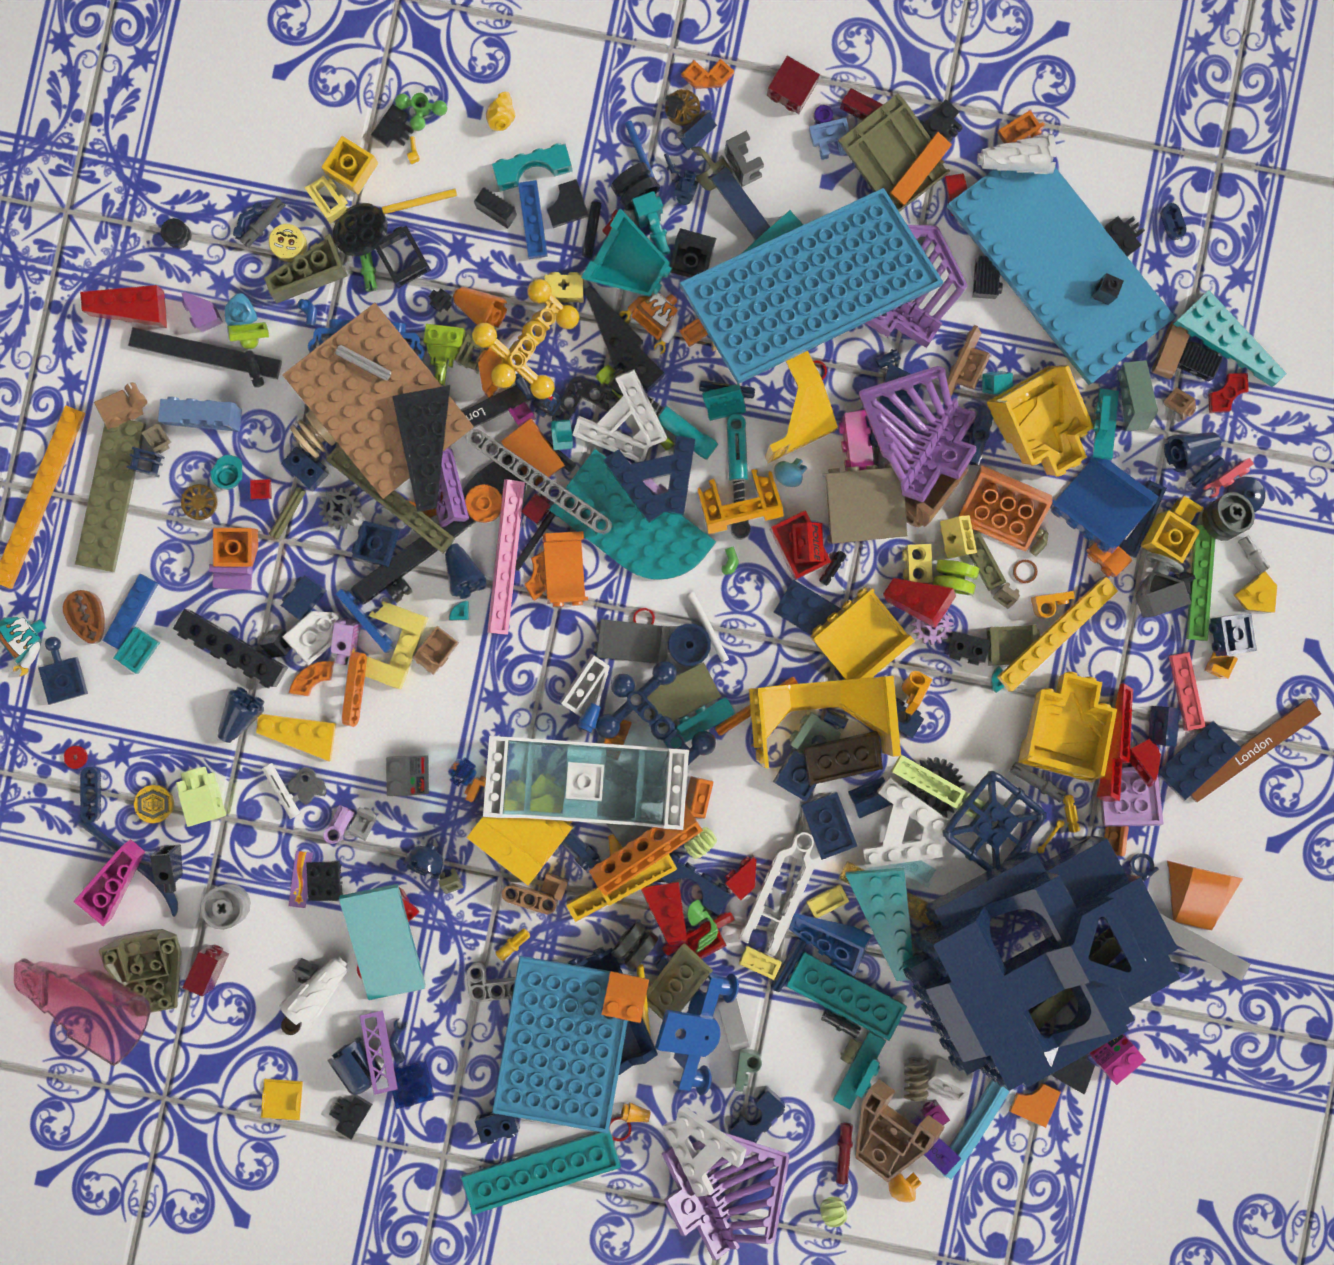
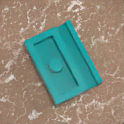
M135 627L113 659L119 661L135 674H139L160 642L142 631L139 627Z

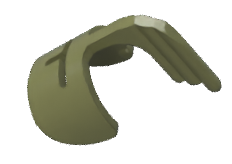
M694 146L691 148L697 156H702L710 166L705 172L696 175L697 181L705 190L711 191L716 188L710 180L715 175L709 179L708 177L722 165L723 168L721 170L727 167L733 174L732 169L722 155L714 163L702 147Z

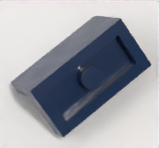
M703 110L676 134L686 150H690L717 126L711 117L713 114L711 110Z
M1151 706L1148 739L1153 744L1177 746L1180 709Z
M884 777L848 791L859 818L893 805L877 792L885 782Z

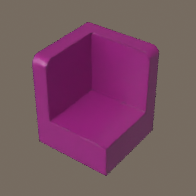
M526 402L513 410L511 407L508 409L518 427L529 419H536Z

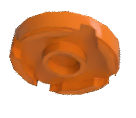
M485 484L475 486L468 492L465 499L469 516L481 523L494 521L501 514L502 495L492 486Z

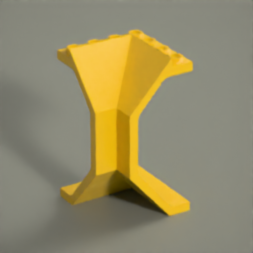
M712 342L711 349L714 352L717 349L714 343ZM808 351L785 361L797 384V393L787 435L783 439L769 445L765 455L767 463L836 431L838 428L823 380Z
M894 676L749 689L754 742L751 746L759 748L755 750L756 761L764 768H769L766 739L788 713L834 707L843 709L873 731H877L881 738L883 754L893 757L901 756Z

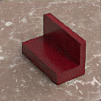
M850 88L842 100L840 109L863 121L883 104Z

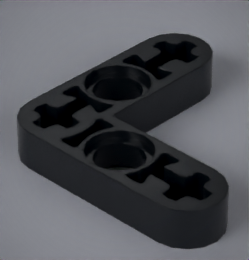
M574 377L566 388L560 400L561 403L552 416V421H557V416L561 417L563 413L560 410L561 407L565 411L570 412L569 415L565 413L564 420H571L582 398L606 411H609L611 408H609V403L603 401V404L600 403L603 400L604 394L607 395L606 399L609 401L615 399V403L620 399L615 394L582 377ZM580 381L583 388L577 390L576 395H579L577 398L574 394L569 393V391L573 393L575 390L573 384H578ZM598 390L601 395L599 399L594 400L590 398V392ZM573 398L575 400L574 406L571 408L564 405L565 399Z

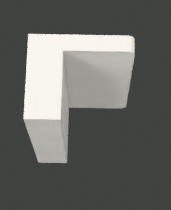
M938 1058L934 1072L929 1076V1080L926 1083L929 1084V1087L961 1102L970 1092L973 1074L966 1075L962 1071L959 1072L951 1063Z

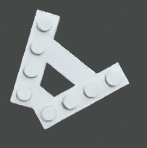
M633 369L615 378L623 393V397L598 423L579 416L572 435L612 452L619 449L625 457L637 462H643L649 447L666 441L667 436ZM631 414H633L640 428L634 437L616 431Z
M888 777L877 792L893 804L883 845L862 848L865 867L872 868L943 857L940 838L942 837V831L950 820L891 777ZM910 816L924 826L921 839L902 842Z
M684 1105L678 1109L676 1121L667 1122L662 1126L696 1197L707 1196L714 1192L706 1172L721 1157H724L738 1168L743 1164L746 1148ZM690 1135L706 1145L698 1154H696L689 1139Z

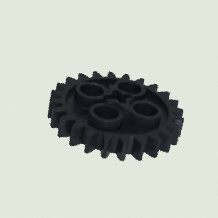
M927 757V763L924 760H920V766L931 772L937 770L938 776L960 788L965 785V783L959 782L963 775H956L959 769H952L953 763L949 762L947 764V760L942 759L940 761L938 757H935L934 761ZM909 781L902 784V786L906 787L907 790L928 805L929 800L934 797L936 802L932 808L944 817H948L947 811L954 813L953 806L942 802L939 798L925 790L918 792L917 786Z

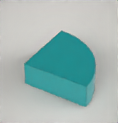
M469 601L457 604L450 612L449 620H469Z
M1000 666L994 670L991 677V686L994 693L1005 687L997 678L1003 671Z

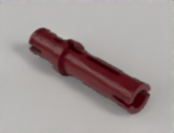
M847 1122L840 1125V1139L837 1143L839 1154L836 1183L843 1185L848 1184L850 1151L853 1147V1124Z

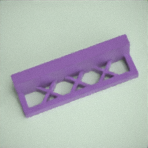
M451 448L443 451L436 508L440 527H445L453 521L465 522L469 519ZM441 492H443V500H442V501H441V498H440ZM447 509L448 518L445 519L444 514L445 510Z
M383 1010L361 1015L360 1022L373 1093L376 1095L396 1090L398 1088ZM376 1018L377 1026L373 1031L366 1028L364 1019ZM367 1031L371 1033L369 1038L367 1037ZM373 1035L380 1040V1046L377 1051L369 1047V1040ZM370 1050L375 1053L372 1058ZM376 1055L383 1058L384 1061L380 1071L374 1068L372 1064ZM374 1070H375L376 1072H378V1075L376 1076V1078H375V1075H374ZM381 1074L387 1078L388 1087L377 1090L376 1080Z

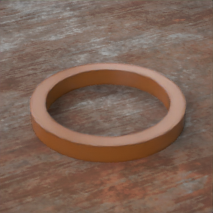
M1021 560L1013 568V575L1020 583L1032 582L1038 572L1036 565L1030 560ZM1022 562H1028L1034 567V576L1028 581L1019 579L1016 574L1017 566Z

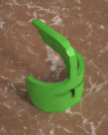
M699 899L692 902L688 908L689 922L692 926H697L708 918L711 923V929L698 940L696 952L709 945L718 934L717 925L708 912L703 911L705 908Z

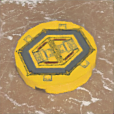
M161 785L146 786L135 797V812L145 822H162L173 811V795L167 788Z

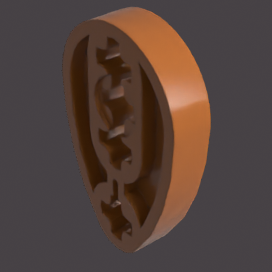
M77 590L70 593L63 603V614L67 623L78 637L90 644L99 643L103 638L105 629V616L101 600L90 591ZM78 596L83 597L81 604L87 606L84 612L79 611L81 604L76 603ZM85 614H89V615H90V617L87 618L88 622L85 621V620H82V618L85 616ZM91 631L96 632L97 634L94 636V639L89 638V635H91Z

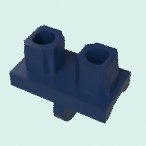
M685 170L684 177L679 179L674 196L682 205H688L693 200L699 184L698 181H695L697 172Z

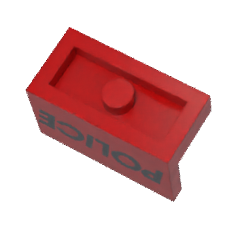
M805 522L793 524L795 563L825 562L822 523Z

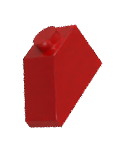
M1150 739L1131 748L1129 760L1148 788L1157 780L1161 758L1159 748Z

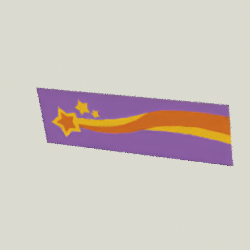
M296 851L288 906L306 908L308 894L306 862H312L313 853Z

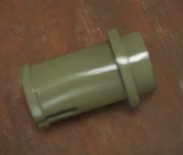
M850 1038L844 1052L840 1053V1059L848 1064L854 1062L853 1058L861 1043Z

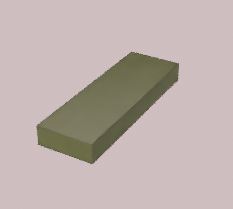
M978 532L974 534L977 553L970 554L969 556L973 564L980 569L979 575L987 590L991 591L1006 583V580L981 533Z

